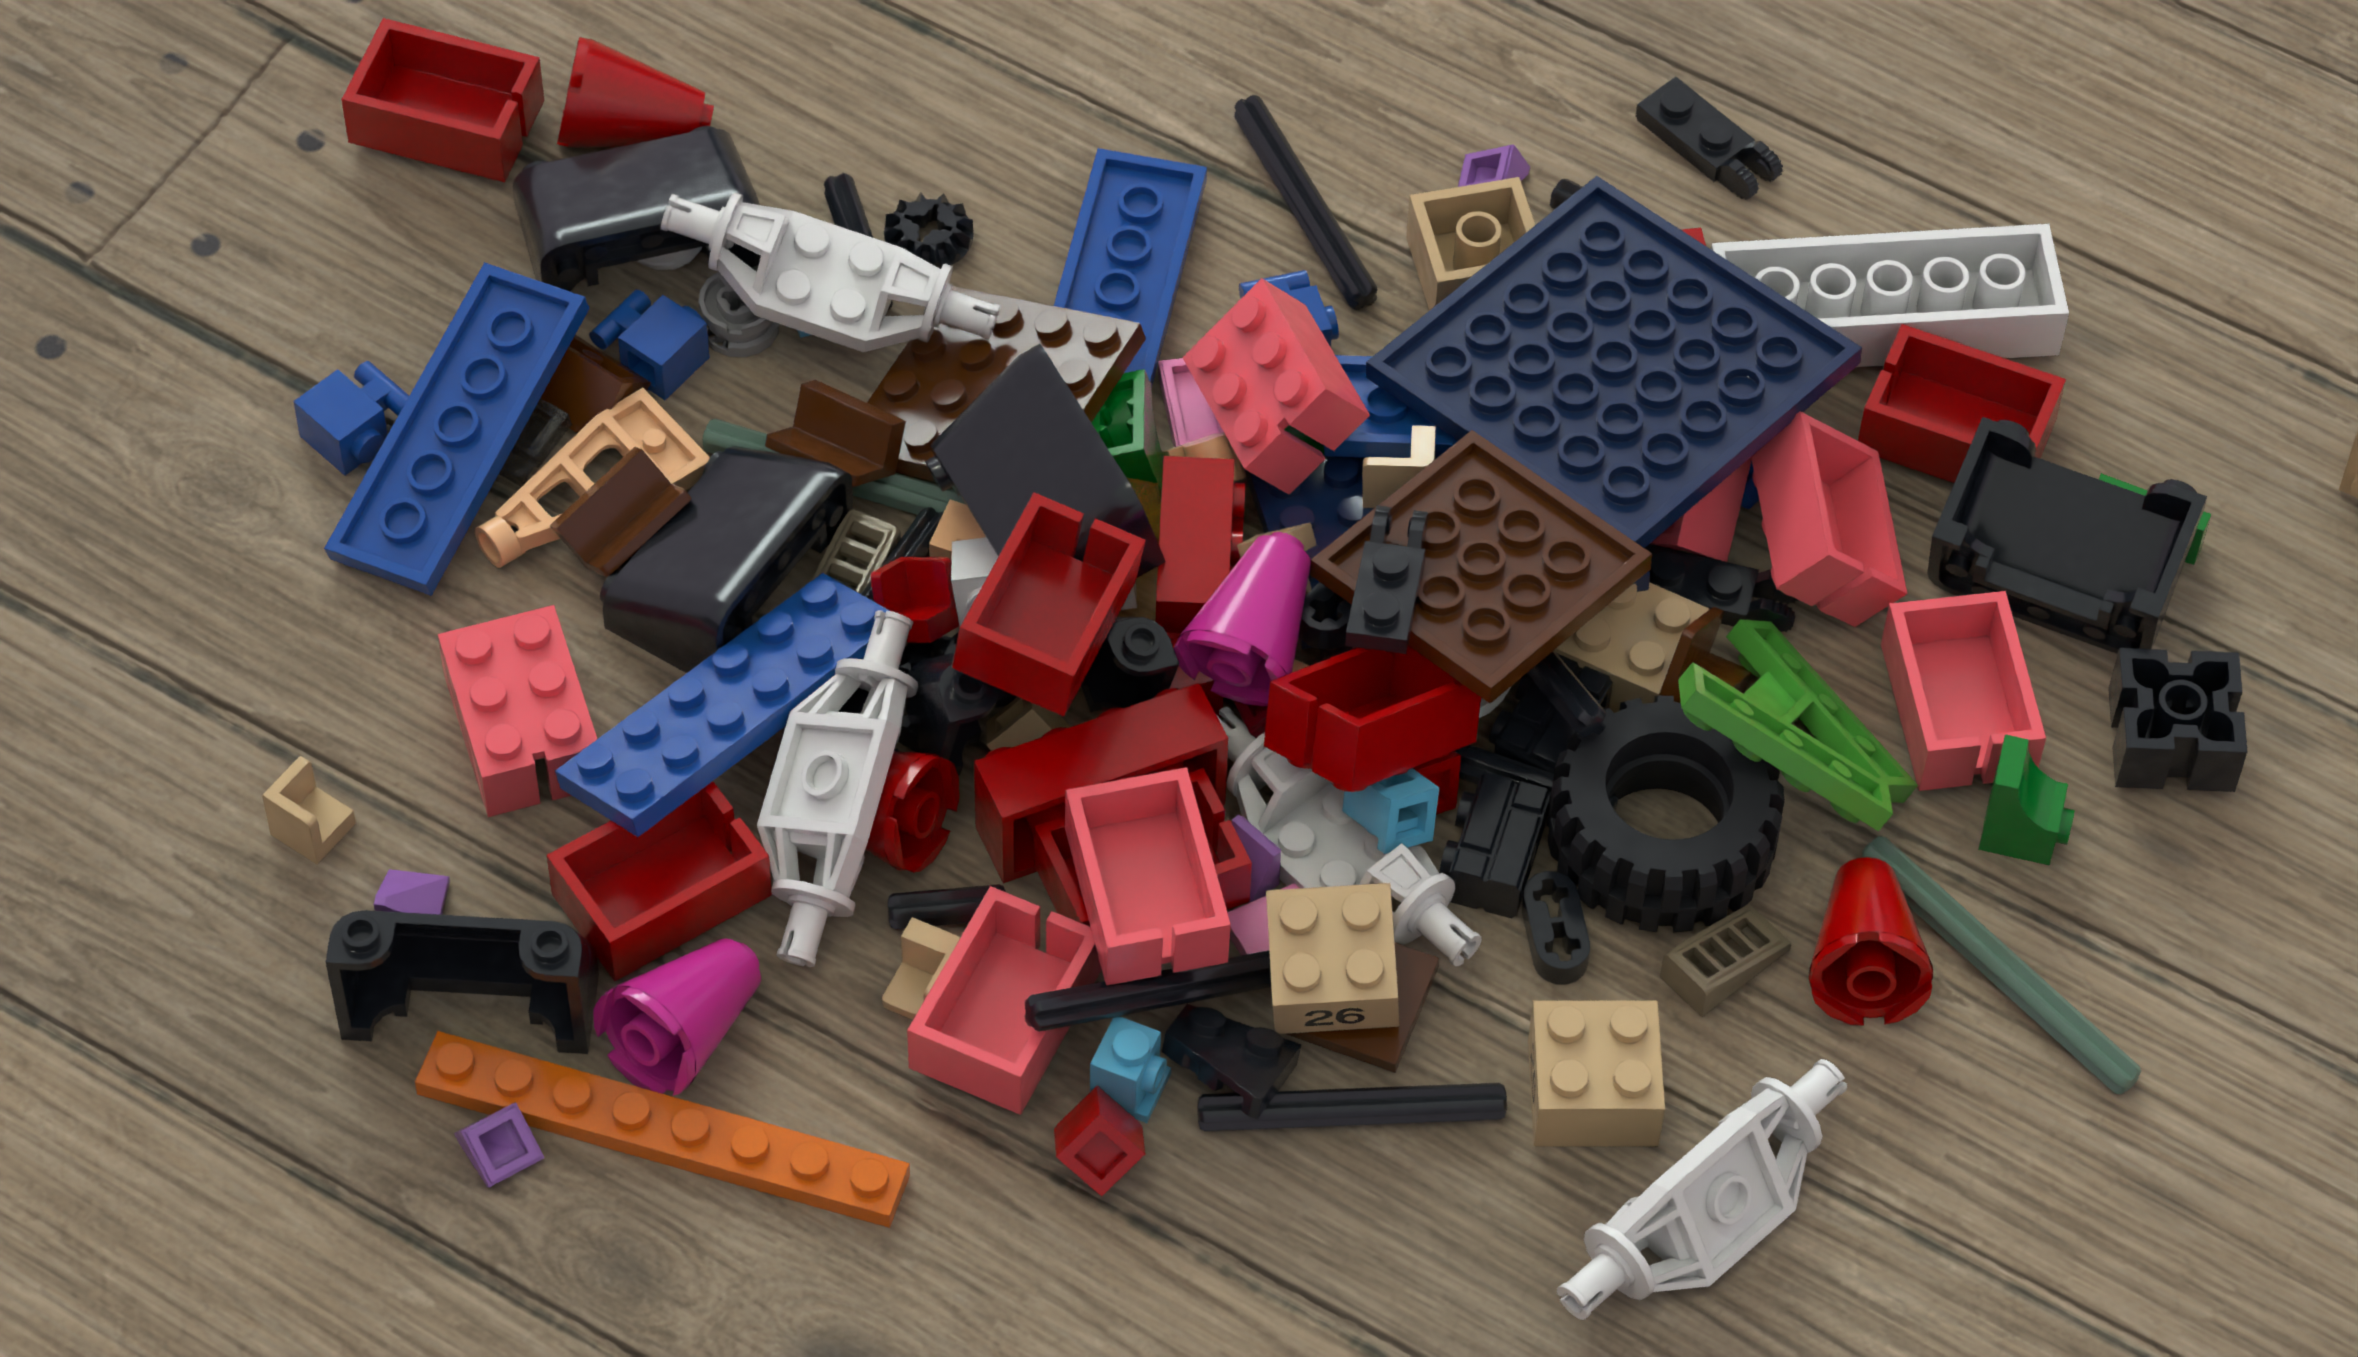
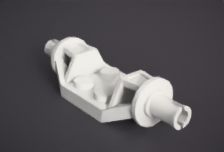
M735 192L732 193L726 207H722L720 211L679 198V196L674 194L669 199L670 206H666L661 229L709 244L711 252L708 268L721 273L755 316L861 352L918 338L928 342L934 328H938L941 323L981 336L986 340H989L992 335V329L995 327L1001 305L991 304L953 291V284H950L953 266L943 264L942 268L939 269L899 246L795 211L744 203L743 195ZM736 243L761 255L757 272L728 249ZM891 300L925 306L924 315L886 316Z
M882 610L876 611L864 659L839 660L835 669L836 674L790 711L758 819L757 828L763 847L769 855L770 869L774 878L771 889L772 894L792 906L782 943L776 955L778 958L795 965L815 966V957L827 916L849 917L854 914L856 906L855 902L850 899V895L864 863V851L868 843L894 748L900 737L906 698L915 696L918 690V682L912 676L898 670L913 621L895 612L886 611L885 613ZM858 688L869 691L861 714L838 712ZM797 851L817 859L813 884L800 881Z
M1224 707L1219 710V715L1224 720L1222 721L1218 715L1217 717L1228 736V758L1234 762L1227 778V788L1237 797L1241 815L1281 849L1280 880L1284 884L1289 886L1295 883L1299 888L1390 883L1391 896L1401 902L1395 912L1392 911L1395 943L1407 944L1423 935L1454 966L1464 963V958L1460 953L1467 959L1472 957L1480 946L1482 938L1447 908L1455 891V882L1444 873L1439 874L1430 857L1420 845L1407 848L1401 843L1390 853L1383 854L1377 849L1378 838L1370 834L1363 826L1342 811L1344 791L1335 788L1329 780L1313 773L1312 769L1293 766L1288 762L1287 758L1264 747L1265 732L1257 738L1252 736L1246 725L1234 715L1230 708ZM1266 784L1274 792L1268 805H1266L1259 793V790Z
M1820 1059L1814 1064L1812 1069L1791 1087L1774 1078L1765 1077L1758 1081L1752 1088V1099L1721 1119L1716 1129L1653 1182L1640 1196L1629 1199L1607 1224L1597 1223L1585 1232L1584 1242L1592 1260L1570 1280L1557 1288V1294L1562 1297L1560 1301L1564 1307L1576 1318L1584 1320L1616 1290L1630 1298L1642 1300L1652 1292L1711 1286L1796 1210L1807 1153L1815 1150L1822 1140L1820 1124L1815 1115L1847 1089V1083L1842 1081L1844 1076L1840 1070L1831 1062ZM1771 1134L1782 1142L1776 1159L1768 1142ZM1648 1247L1663 1261L1648 1265L1640 1251Z

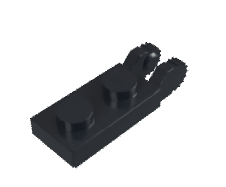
M1676 76L1637 104L1635 116L1637 121L1713 182L1719 181L1732 193L1735 192L1737 197L1739 196L1741 199H1750L1758 193L1759 183H1757L1754 173L1756 175L1759 174L1761 179L1769 180V182L1782 175L1783 165L1774 151H1771L1762 141H1755L1754 138Z
M1377 505L1372 522L1370 541H1365L1346 630V646L1406 654L1425 564V549L1423 547L1428 513L1414 510L1408 524V545L1386 544L1387 536L1390 534L1392 526L1391 508Z
M1649 544L1645 547L1646 550L1652 553L1649 582L1709 609L1714 606L1724 610L1725 613L1721 624L1734 627L1742 619L1770 621L1780 632H1787V630H1791L1796 617L1795 611H1792V607H1788L1787 604L1795 603V601L1799 600L1785 595L1776 589V585L1771 577V569L1759 573V569ZM1753 597L1760 598L1758 600L1752 601Z

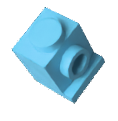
M1411 768L1404 774L1391 776L1367 786L1362 791L1352 793L1344 791L1342 811L1363 826L1370 834L1375 835L1378 838L1377 849L1383 854H1387L1401 843L1408 848L1433 841L1439 787Z
M1120 1016L1114 1017L1090 1063V1092L1098 1085L1136 1120L1147 1123L1171 1075V1067L1167 1066V1059L1160 1057L1161 1031Z

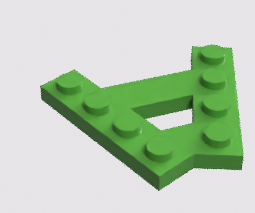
M1740 619L1726 638L1740 652L1738 659L1743 667L1760 679L1743 694L1692 662L1678 679L1681 708L1684 714L1697 727L1706 731H1711L1714 728L1730 738L1738 751L1747 758L1756 762H1760L1763 759L1781 770L1784 778L1798 790L1803 792L1813 790L1830 801L1834 810L1846 820L1853 823H1858L1861 820L1879 831L1893 815L1891 802L1904 803L1918 787V784L1772 622ZM1798 719L1801 720L1813 736L1808 735L1793 724Z

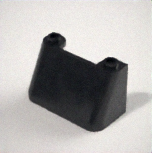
M702 126L689 133L561 160L532 162L523 168L513 182L514 203L535 279L570 292L576 284L586 279L588 287L599 285L598 269L703 246H706L708 257H710L709 244L661 229L666 206H670L669 199L672 194L720 211L722 207H726L729 198L734 192L743 195L744 203L760 205L730 134L725 130L716 129L712 126ZM736 243L728 249L748 266H759L761 255Z
M1040 343L1018 355L930 445L934 456L926 460L925 463L940 490L943 492L952 487L958 496L961 495L998 557L1035 492L1084 513L1074 556L1075 559L1083 562L1090 527L1096 518L1146 540L1137 578L1166 562L1148 517L1135 491Z
M1982 417L1932 535L1927 571L1929 579L1942 590L1955 596L2006 591L2013 617L2118 654L2119 648L2152 649L2202 517L2207 496L2197 493L2189 484L2174 479L2165 480L2164 483L2152 484L2145 496L2037 458L2035 457V443L2031 440L2029 432L2023 426L2009 420H1999L1996 422Z
M734 445L728 447L723 452H715L708 460L701 478L688 492L692 499L641 546L621 571L615 570L605 580L600 592V600L603 602L604 628L679 670L688 673L719 648L753 625L752 617L810 548L822 553L827 545L830 544L837 528L848 511L854 509L853 485L850 473L824 461Z
M1117 617L1080 686L1090 712L1102 710L1103 707L1110 709L1117 707L1127 708L1150 700L1158 693L1170 689L1179 662L1168 634L1154 620L1144 617ZM954 652L923 660L910 669L908 675L918 682V690L915 696L906 698L905 709L921 753L937 754L941 758L950 760L955 765L959 776L963 768V749L967 744L978 742L982 730L978 720L987 716L995 708L1007 706L1017 696L952 669Z
M364 910L351 912L343 916L333 926L329 937L325 963L341 1040L372 1042L374 1026L382 1017L394 1012L395 1016L407 1017L411 990L530 997L528 1011L530 1024L543 1025L544 1022L551 1027L556 1038L557 1052L589 1054L593 1009L595 1007L599 979L597 953L591 942L567 924L543 920Z

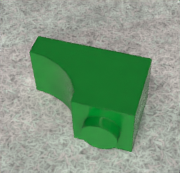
M1145 369L1122 375L1091 422L1126 476L1140 503L1162 497L1164 460L1155 426L1151 383Z
M2005 734L1978 850L2050 865L2055 843L2067 845L2075 810L2064 808L2068 784L2053 780L2035 765L2029 753L2028 739Z

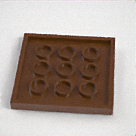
M953 286V291L991 304L1001 305L990 339L986 340L981 336L941 323L938 328H934L928 342L918 338L907 343L867 403L906 420L896 473L936 482L925 463L926 460L934 456L930 445L1018 355L1040 343L1090 422H1092L1145 342L1146 337L1141 324L1138 322Z
M1473 430L1379 504V506L1391 508L1392 526L1390 534L1387 536L1386 544L1407 546L1408 524L1414 510L1428 513L1423 547L1425 549V564L1408 646L1488 703H1492L1651 569L1652 553ZM1376 508L1311 559L1310 575L1351 605L1365 541H1370Z

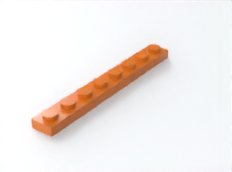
M437 1031L415 1080L416 1092L420 1096L488 1115L516 1102L530 1127L888 1228L891 1227L910 1177V1163L441 1031Z

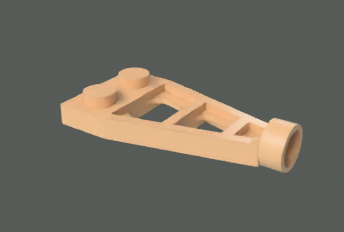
M641 388L619 401L611 410L606 409L597 414L495 512V517L476 527L475 535L477 542L487 559L497 568H501L523 555L529 549L561 539L549 526L560 515L551 517L538 503V500L563 482H566L581 497L594 485L592 480L584 473V470L605 449L615 448L623 457L634 447L642 449L671 484L685 490L694 486L701 478L710 457L644 388ZM511 526H515L518 531L514 533Z

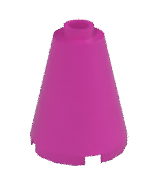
M1274 532L1271 535H1263L1256 538L1179 636L1174 646V651L1179 666L1185 674L1195 680L1198 671H1200L1207 677L1215 680L1211 691L1244 704L1268 706L1270 681L1290 674L1293 670L1311 566V559L1304 551V545L1301 541L1283 532Z
M723 938L619 984L604 993L593 1009L594 1028L597 1037L606 1031L614 1047L607 1056L614 1067L637 1087L662 1094L667 1090L674 1091L673 1096L682 1093L692 1084L759 987L761 973L758 958L747 945Z

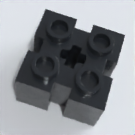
M2119 648L2108 688L2111 728H2118L2112 747L2115 787L2163 789L2167 777H2184L2187 782V790L2235 792L2248 753L2244 712H2236L2242 695L2239 653L2191 651L2188 663L2168 662L2167 650Z

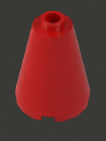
M579 37L557 145L567 146L568 148L622 147L689 133L698 127L711 125L714 105L704 103V91L591 38Z
M894 751L865 850L897 870H908L916 873L921 872L931 864L946 844L951 832L941 828L946 811L949 809L957 812L959 777L955 765L950 760L941 758L937 754Z
M1856 858L1843 864L1835 875L1809 970L1812 996L1815 1004L1828 1016L1850 1025L1864 1026V1018L1884 1017V1025L1899 1022L1918 1012L1930 998L1933 966L1894 869L1885 861L1877 858Z

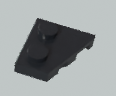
M1186 1004L1166 1030L1161 1052L1181 1067L1193 1071L1198 1079L1213 1091L1223 1089V1085L1226 1084L1243 1097L1241 1111L1248 1117L1258 1120L1297 1066L1302 1044L1285 1039L1274 1030L1262 1027L1254 1028L1226 1018L1216 1009Z

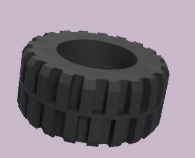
M1655 696L1653 703L1642 704L1641 698L1620 702L1618 712L1613 713L1610 708L1604 709L1606 717L1602 722L1606 728L1600 735L1593 732L1586 738H1583L1574 732L1568 739L1567 750L1560 753L1555 766L1547 826L1549 827L1547 841L1550 855L1558 861L1557 871L1567 875L1575 885L1578 884L1579 897L1583 903L1591 909H1595L1600 905L1606 909L1605 918L1621 925L1627 919L1640 923L1639 930L1657 932L1658 926H1672L1673 933L1693 931L1694 923L1702 920L1705 926H1711L1727 916L1728 907L1735 912L1746 906L1753 899L1754 890L1762 888L1770 874L1783 818L1782 813L1785 803L1784 786L1778 781L1780 774L1778 768L1763 759L1760 762H1756L1747 758L1738 751L1730 738L1714 728L1711 731H1706L1697 727L1686 717L1681 708V703L1674 702V696ZM1646 789L1673 790L1686 794L1703 804L1713 814L1718 824L1707 832L1691 838L1676 840L1656 838L1641 833L1624 822L1611 806L1609 799L1613 794L1619 800L1628 794Z

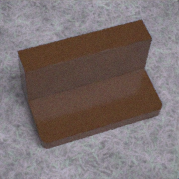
M575 335L536 408L578 433L597 414L606 409L611 410L619 401L641 388L648 391L651 382Z
M813 380L801 384L793 427L767 434L765 447L784 455L831 463L850 473L852 485L856 487L896 474L906 420L824 383Z
M634 447L549 526L587 569L608 577L678 513L692 497L684 488L671 484L642 449Z
M1713 606L1683 630L1659 695L1674 696V701L1681 703L1678 679L1692 662L1738 691L1745 693L1752 675L1751 672L1743 666L1710 653L1725 613L1724 610Z

